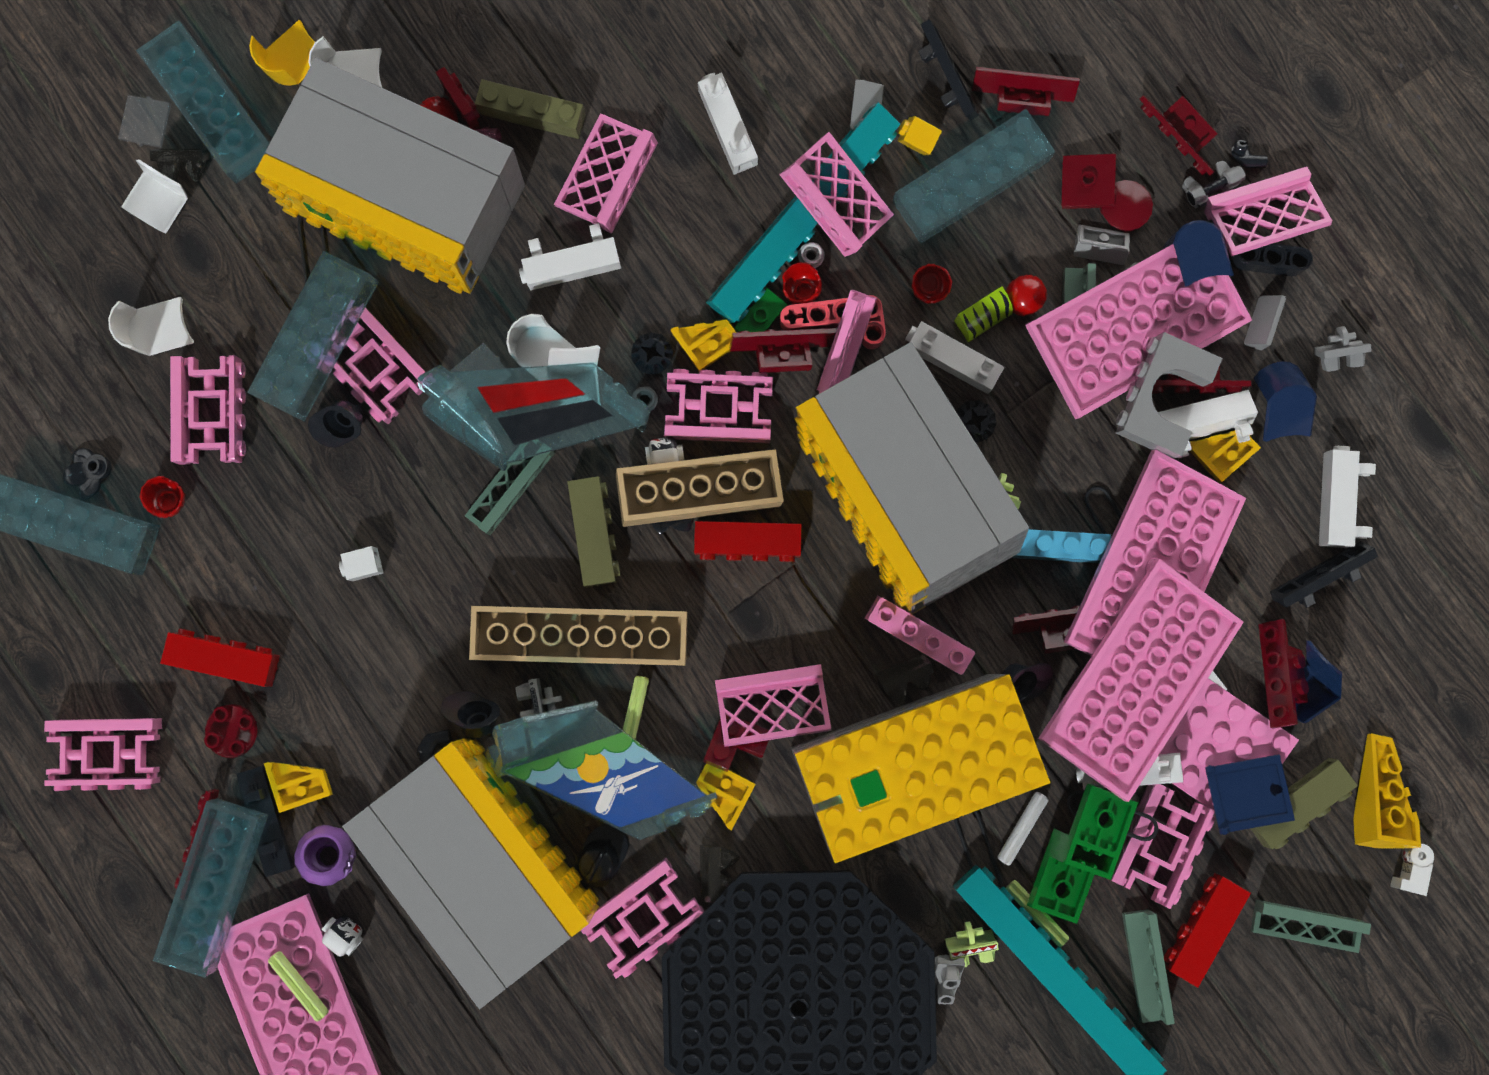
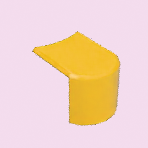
M298 20L267 49L253 36H251L249 46L255 63L272 80L278 84L291 86L299 84L306 76L310 68L308 63L309 53L315 41L309 36L302 22Z

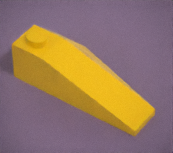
M1372 733L1367 734L1353 817L1355 844L1372 848H1421L1419 818L1417 812H1412L1408 800V796H1411L1409 787L1404 788L1400 776L1402 766L1393 738Z

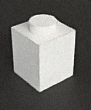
M370 546L340 554L342 561L339 562V569L342 576H346V580L356 581L383 574L378 548Z

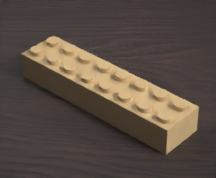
M471 606L469 660L686 666L688 612Z

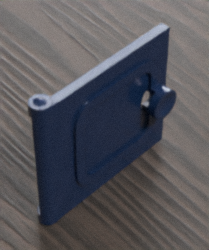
M1280 754L1205 767L1220 835H1226L1233 831L1295 821Z

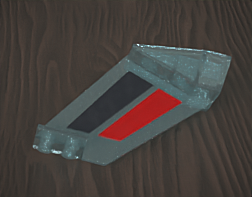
M594 363L449 372L442 365H439L423 373L417 379L419 389L429 396L422 405L423 414L502 471L507 469L508 463L637 427L643 432L647 427L650 411H648V407L643 401L633 399L627 394L628 392L623 385L618 382L613 383L614 379Z

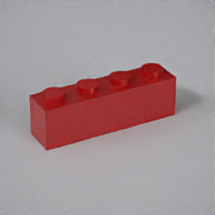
M695 521L694 554L700 555V560H715L716 555L726 556V560L742 561V556H753V561H768V557H779V562H795V557L801 556V524Z
M180 628L178 633L168 632L160 664L263 687L273 686L280 655L271 654V648L256 646V649L253 650L246 648L247 643L230 640V644L220 642L221 637L204 634V638L194 636L195 631Z
M1214 873L1213 877L1211 876L1206 880L1203 886L1204 893L1202 897L1192 905L1190 909L1191 916L1188 922L1179 928L1177 932L1178 939L1174 947H1170L1164 955L1165 968L1197 988L1200 986L1251 894L1249 891Z

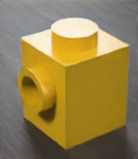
M913 116L909 117L908 120L904 119L898 129L900 136L897 141L922 155H930L942 130Z

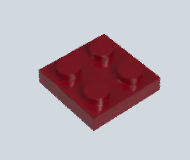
M445 67L436 71L435 73L444 92L456 107L467 127L475 131L478 130L480 125L477 119L480 115L471 97L468 94L466 95L462 89V84L455 73L449 74Z

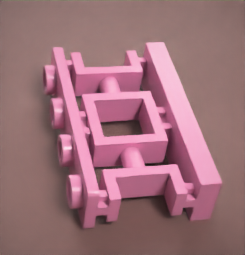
M359 302L352 308L354 312L346 316L354 326L336 343L325 335L322 337V341H316L313 345L318 350L316 356L325 365L330 363L336 369L333 372L336 378L342 384L348 382L353 388L351 394L361 404L365 401L371 407L368 410L371 416L377 422L383 420L390 424L392 422L391 419L399 414L391 405L393 401L409 387L417 395H420L425 388L429 389L435 382L373 314ZM360 319L383 342L381 345L373 338L363 347L360 345L356 338L365 330L358 323ZM347 346L354 352V355L345 362L352 370L350 373L327 350L329 347L337 354ZM375 349L389 365L370 382L356 365ZM395 357L418 380L416 384L407 376L397 385L390 377L400 368L393 360ZM381 384L389 390V393L380 401L387 408L385 412L362 388L364 385L372 392Z
M229 355V357L220 356V369L199 370V360L194 357L170 356L171 462L179 465L199 464V451L220 450V461L224 463L243 462V456L246 455V443L242 437V430L246 428V418L242 414V404L246 402L245 389L242 388V378H245L246 368L242 359L235 355ZM190 377L204 378V391H190ZM215 377H229V392L226 390H215ZM220 398L219 422H199V399ZM190 429L204 430V443H190ZM215 429H229V444L226 442L215 443Z
M674 369L673 373H667V392H680L679 416L665 415V438L673 437L675 440L770 443L771 420L758 419L759 396H772L773 377H767V373L753 372L752 376H741V372L726 371V375H715L713 370H700L699 374H690L687 369ZM676 383L712 384V386L701 385V400L685 399L686 385ZM728 385L764 386V388L754 387L753 402L738 401V387H730ZM707 393L732 394V418L706 417ZM685 410H700V424L710 425V427L674 425V423L684 424ZM737 412H753L752 426L763 427V429L727 428L726 425L737 426Z
M878 595L865 616V619L960 675L965 672L975 655L972 649Z
M162 718L45 721L44 732H49L46 742H60V768L46 769L48 780H44V786H54V791L71 790V786L81 785V790H98V785H108V790L125 789V785H134L136 790L152 789V784L160 783L161 777H158L160 767H146L147 741L160 740L158 729H162ZM147 730V735H135V749H125V735H114V731ZM61 731H93V735L82 736L81 749L72 750V736H61ZM94 741H114L113 767L93 768ZM135 759V773H146V777L113 778V774L125 773V760ZM72 760H81V774H93L92 778L60 779V775L71 774Z
M1161 784L1147 785L1136 810L1152 817L1158 805L1172 811L1166 825L1159 822L1157 824L1158 829L1177 837V842L1168 861L1165 862L1147 853L1152 840L1140 841L1126 836L1111 881L1128 889L1131 888L1135 877L1156 887L1151 900L1171 909L1172 905H1176L1181 897L1180 888L1183 881L1187 880L1191 875L1193 869L1191 863L1195 855L1198 856L1203 848L1204 841L1202 839L1205 832L1209 831L1214 824L1215 817L1213 815L1215 810L1194 802L1190 813L1169 804L1175 791ZM1134 814L1128 832L1141 837H1149L1154 832V824L1151 820ZM1181 817L1195 822L1189 837L1175 831ZM1136 854L1149 859L1143 874L1130 869ZM1159 865L1173 871L1167 886L1153 880Z
M664 858L601 905L590 923L580 930L583 935L586 934L590 943L600 935L604 937L616 954L607 963L608 968L612 970L616 979L621 975L626 978L637 969L635 964L643 958L646 962L653 958L659 952L657 948L666 942L667 945H670L681 936L679 931L686 926L689 927L704 912V909L698 904L695 897L683 905L671 889L669 884L678 878V874L674 871L667 858ZM667 875L659 884L667 895L657 903L653 901L648 892L640 898L636 896L661 876ZM646 902L660 923L640 937L626 916ZM674 904L681 915L689 909L692 910L691 913L667 931L662 932L669 925V921L662 912L669 906ZM621 906L624 910L616 915L623 928L613 936L605 925H602L596 931L593 929V927ZM629 936L638 948L645 942L649 943L623 964L619 965V962L626 957L619 944Z

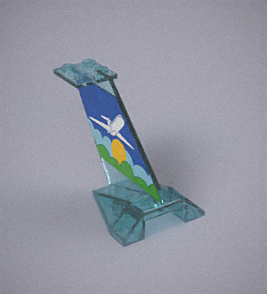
M597 701L527 716L497 725L492 733L496 745L487 747L485 753L497 777L507 775L638 840L665 832L664 824L666 827H670L680 823L681 819L688 815L692 819L705 814V810L711 808V803L717 798L716 792L706 795L597 711Z

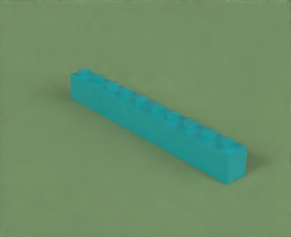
M879 102L867 110L862 117L864 119L860 120L854 127L855 130L849 131L839 143L863 175L865 174L863 171L864 167L868 163L873 164L881 155L880 148L894 140L898 134L896 129L901 125ZM832 152L827 158L832 159ZM822 163L820 166V176L832 177V164ZM838 165L837 178L849 180V170L845 165ZM820 181L819 190L823 195L831 196V182ZM837 183V197L845 198L848 191L846 189L848 184ZM796 195L706 301L710 307L725 320L727 319L729 323H734L736 320L740 322L748 314L749 310L747 307L752 301L757 302L764 295L766 290L763 288L769 281L774 282L782 273L781 266L786 261L788 263L791 262L798 254L797 247L802 241L806 243L815 234L813 228L818 223Z
M975 864L972 869L952 886L1126 1075H1163L1167 1071L1161 1064L1164 1059L1153 1047L1148 1050L1142 1044L1145 1038L1134 1027L1129 1030L1123 1022L1126 1018L1116 1007L1111 1010L1104 1003L1108 998L1097 987L1092 990L1087 985L1086 981L1089 978L1078 966L1073 969L1067 963L1070 957L1060 947L1054 949L1050 945L1049 941L1052 938L1041 926L1036 929L1030 923L1033 917L1022 906L1017 909L1011 901L1015 898L1004 886L999 889L993 883L996 877L986 867L980 869Z

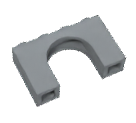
M1163 332L1156 337H1152L1147 345L1146 352H1148L1145 362L1142 361L1137 369L1136 376H1138V380L1135 386L1133 385L1127 393L1126 400L1128 404L1126 409L1122 410L1117 417L1116 425H1118L1116 434L1151 450L1156 449L1175 459L1183 456L1192 431L1174 424L1159 415L1152 401L1153 386L1162 374H1174L1204 387L1213 383L1222 358Z

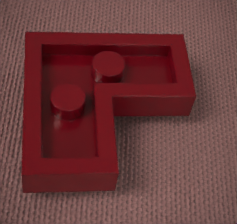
M726 715V721L728 723L731 718ZM720 718L703 762L728 772L737 748L762 758L769 740L725 747ZM739 718L741 721H743L744 723H746L748 726L751 724L750 722ZM734 721L728 729L729 739L741 737L746 729ZM754 725L752 728L759 734H765L769 731L758 725ZM749 732L747 736H752L754 734Z

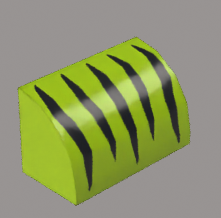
M1003 286L957 315L954 322L968 342L1012 315V304Z

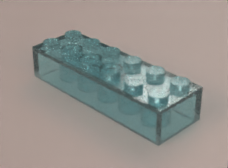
M177 21L137 49V53L226 175L237 184L254 172L263 155L266 154L265 151L270 142L180 21Z
M1025 109L895 192L892 202L921 244L1049 162L1055 150L1028 110Z
M323 251L247 393L305 421L379 282L371 274Z
M0 474V531L130 574H144L160 525Z
M218 798L206 801L153 958L154 962L204 978L216 972L268 814Z

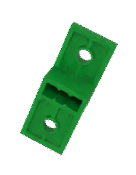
M1087 783L1070 833L1067 834L1057 829H1054L1027 906L1077 924L1094 875L1111 880L1138 802L1133 800L1129 802L1123 801L1114 793ZM1103 812H1107L1108 821L1105 825L1101 826L1099 824V817ZM1064 882L1066 885L1065 892L1058 896L1056 888L1060 883Z

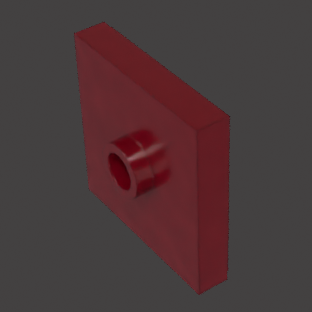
M1116 154L1063 156L1062 209L1115 207Z

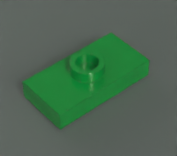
M767 288L764 295L749 309L748 314L734 327V330L737 332H764L770 328L788 304Z

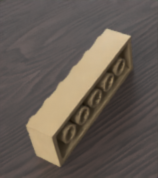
M776 449L617 468L616 470L623 527L778 508L784 502Z

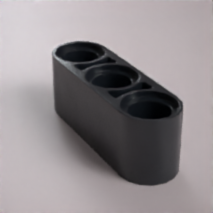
M1274 243L1247 251L1249 260L1243 259L1241 254L1230 255L1229 257L1230 263L1235 269L1283 276H1297L1308 269L1313 262V256L1306 248ZM1267 254H1271L1274 257L1275 264L1267 260ZM1293 257L1300 260L1301 267L1293 263Z

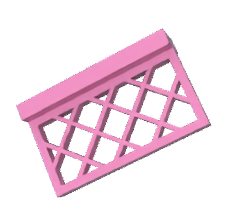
M600 113L554 205L593 224L599 223L603 230L612 234L658 144L654 134L645 129L643 131ZM604 123L613 126L615 134L601 138L600 131ZM630 134L637 137L634 145L627 148L623 147L622 137ZM618 140L621 150L607 155L604 144ZM600 146L604 156L590 161L588 157L590 150ZM623 155L625 161L623 167L612 171L609 160ZM606 162L609 173L595 178L592 167ZM589 169L592 179L578 184L576 177L579 172ZM611 178L613 182L611 190L601 194L597 183ZM594 185L597 196L584 200L581 189ZM577 191L580 202L571 206L565 204L564 201L567 195ZM600 201L602 208L598 216L595 217L588 214L586 206Z
M830 132L821 137L792 165L779 174L845 257L856 253L863 246L862 244L894 215ZM825 142L833 150L832 159L821 157V146ZM805 160L815 161L814 175L807 174L800 166ZM821 162L832 164V177L820 176ZM838 165H845L849 170V180L837 178ZM820 181L831 182V196L823 195L819 190ZM837 183L848 184V198L837 197ZM854 185L861 186L864 189L865 200L854 199ZM836 202L848 203L847 217L840 216L837 213ZM853 204L865 205L864 219L853 217ZM870 206L878 207L884 216L879 220H870ZM853 222L864 223V233L859 239L852 232Z
M1308 167L1208 197L1204 213L1208 221L1212 220L1222 231L1226 248L1231 256L1331 225L1332 219L1310 181L1312 174ZM1306 191L1310 199L1308 202L1293 198L1295 193ZM1277 199L1286 202V205L1281 210L1269 206L1270 201ZM1290 204L1304 209L1301 217L1286 212ZM1253 207L1262 211L1257 218L1245 214V209ZM1307 211L1319 214L1321 220L1312 221L1304 217ZM1267 212L1279 216L1277 224L1262 220L1264 213ZM1230 215L1237 219L1232 226L1222 222L1220 217ZM1283 218L1298 223L1292 229L1279 226ZM1240 220L1255 224L1252 232L1238 228ZM1258 226L1273 231L1267 237L1255 234ZM1233 234H1236L1248 240L1244 244L1235 246L1231 238Z
M855 290L850 291L817 387L819 394L850 377L877 298Z
M821 664L715 680L725 747L831 731ZM818 685L820 695L814 703L802 695L806 687ZM782 690H788L795 695L787 707L775 699ZM755 694H762L769 699L761 711L749 703ZM736 698L742 705L733 715L725 709L723 699ZM798 698L811 706L803 717L790 710ZM820 700H821L822 709L817 706V704L819 703ZM772 702L784 710L776 722L764 714ZM745 706L757 713V716L749 726L737 718ZM813 709L823 715L825 725L813 726L806 721ZM787 713L799 721L792 730H786L779 725ZM726 715L731 718L728 723L726 721ZM760 717L773 725L768 733L759 734L752 729ZM734 721L746 729L741 737L729 739L728 729ZM802 724L807 726L805 728H800ZM749 732L754 734L752 736H747Z

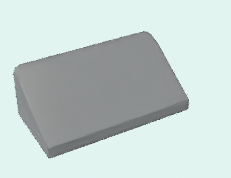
M856 79L850 131L855 130L856 124L864 119L862 118L872 105L878 102L882 105L884 85Z
M1078 225L1074 256L1123 265L1129 254L1130 234Z
M1273 295L1258 298L1252 321L1244 340L1246 346L1263 350L1271 345L1286 296Z

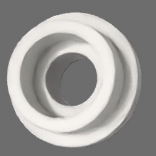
M814 242L804 244L798 253L799 262L809 263L814 268L819 267L824 260L822 247ZM812 252L816 255V258L809 260L806 255Z

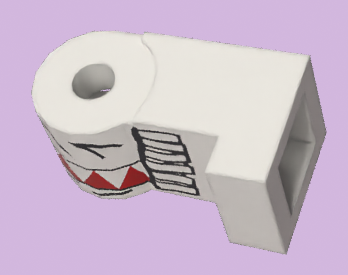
M1421 844V848H1403L1402 858L1404 862L1400 878L1392 877L1390 887L1427 896L1434 861L1433 850L1425 844Z

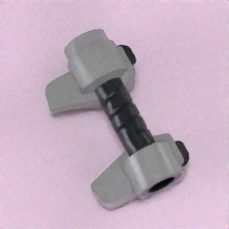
M1220 161L1215 164L1217 180L1202 187L1189 176L1183 182L1182 188L1186 193L1189 203L1194 208L1203 207L1206 205L1208 195L1219 189L1227 192L1239 188L1240 183L1246 178L1244 170L1240 166L1230 168L1225 161Z

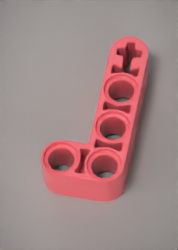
M869 295L877 298L874 306L876 313L871 315L866 332L875 330L879 333L880 338L876 341H871L867 338L865 332L862 344L868 349H876L882 344L886 335L882 303L878 297ZM848 298L786 306L780 314V326L783 331L795 328L801 330L819 327L827 329L838 328L841 317L837 315L836 311L839 308H845ZM814 311H820L824 314L825 318L817 322L811 318L810 314ZM803 312H806V318H805L806 323H803V320H804V318H802ZM788 315H793V318L796 319L795 324H790V321L787 320Z

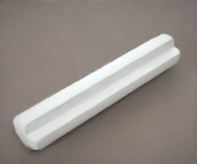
M1040 792L1034 793L998 854L997 858L1004 864H1012L1048 803L1049 799Z

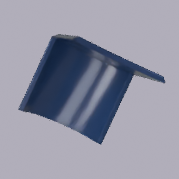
M1204 220L1189 222L1175 232L1164 245L1163 249L1174 244L1185 287L1210 276H1234L1223 233L1216 225Z
M1276 362L1261 369L1253 379L1267 401L1263 441L1267 442L1279 437L1292 435L1310 437L1312 435L1317 395L1302 371L1291 362Z
M1306 641V664L1304 667L1305 679L1309 686V692L1307 693L1308 702L1295 703L1297 720L1302 723L1309 722L1339 701L1342 691V672L1332 665L1311 641Z

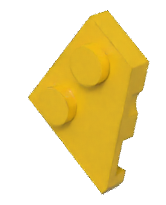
M727 319L714 321V323L694 324V326L673 327L670 330L698 371L704 370L730 352L729 346L732 333H737Z
M1234 430L1202 440L1191 441L1192 449L1189 451L1214 479L1221 483L1261 447L1250 435V441L1239 443Z
M276 762L264 763L279 813L333 795L325 769Z
M705 764L696 782L727 828L732 831L756 784L731 770L726 772L709 764Z

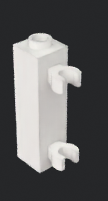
M715 73L704 76L698 82V92L733 174L735 175L757 166L758 156L723 74L715 75Z
M598 223L589 226L593 242L543 254L538 238L528 240L532 257L521 259L523 268H519L521 281L523 284L527 283L530 290H535L621 269L614 238L603 239L601 227Z
M922 321L918 328L912 326L905 339L909 343H913L921 358L986 394L991 392L1004 369L1002 365Z
M1249 390L1158 413L1164 419L1192 431L1189 440L1235 429L1237 440L1239 443L1250 441L1249 435H1253L1251 424H1253L1258 411ZM1189 441L1182 457L1189 456L1188 451L1192 449Z
M1334 446L1333 450L1324 452L1319 546L1349 548L1355 546V538H1372L1373 527L1356 526L1358 476L1375 475L1376 464L1359 463L1360 451H1350L1349 446Z
M1159 754L1140 785L1183 782L1181 754ZM1076 767L1078 783H1083V790H1085L1087 783L1099 788H1105Z

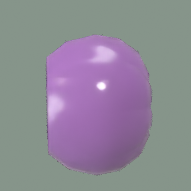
M330 825L317 826L306 832L298 841L294 854L295 866L301 877L308 883L320 886L333 885L347 877L352 871L353 862L356 858V849L349 835L341 828ZM326 847H333L337 851V860L332 865H325L320 861V853Z

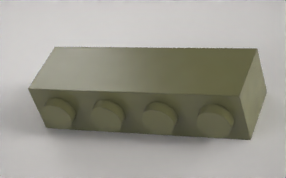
M481 79L475 101V106L480 115L576 139L580 138L586 116L583 104Z
M599 476L567 481L583 586L592 587L617 583L616 576H621L619 561H614L612 550H617L615 535H610L608 524H613L611 509L605 508L604 498H609L606 482L602 483Z
M1328 758L1288 787L1295 821L1250 829L1264 847L1279 849L1287 844L1289 841L1287 838L1295 832L1301 833L1310 826L1309 822L1315 817L1320 818L1329 813L1331 805L1337 801L1342 802L1353 794L1352 790L1358 785L1338 759Z

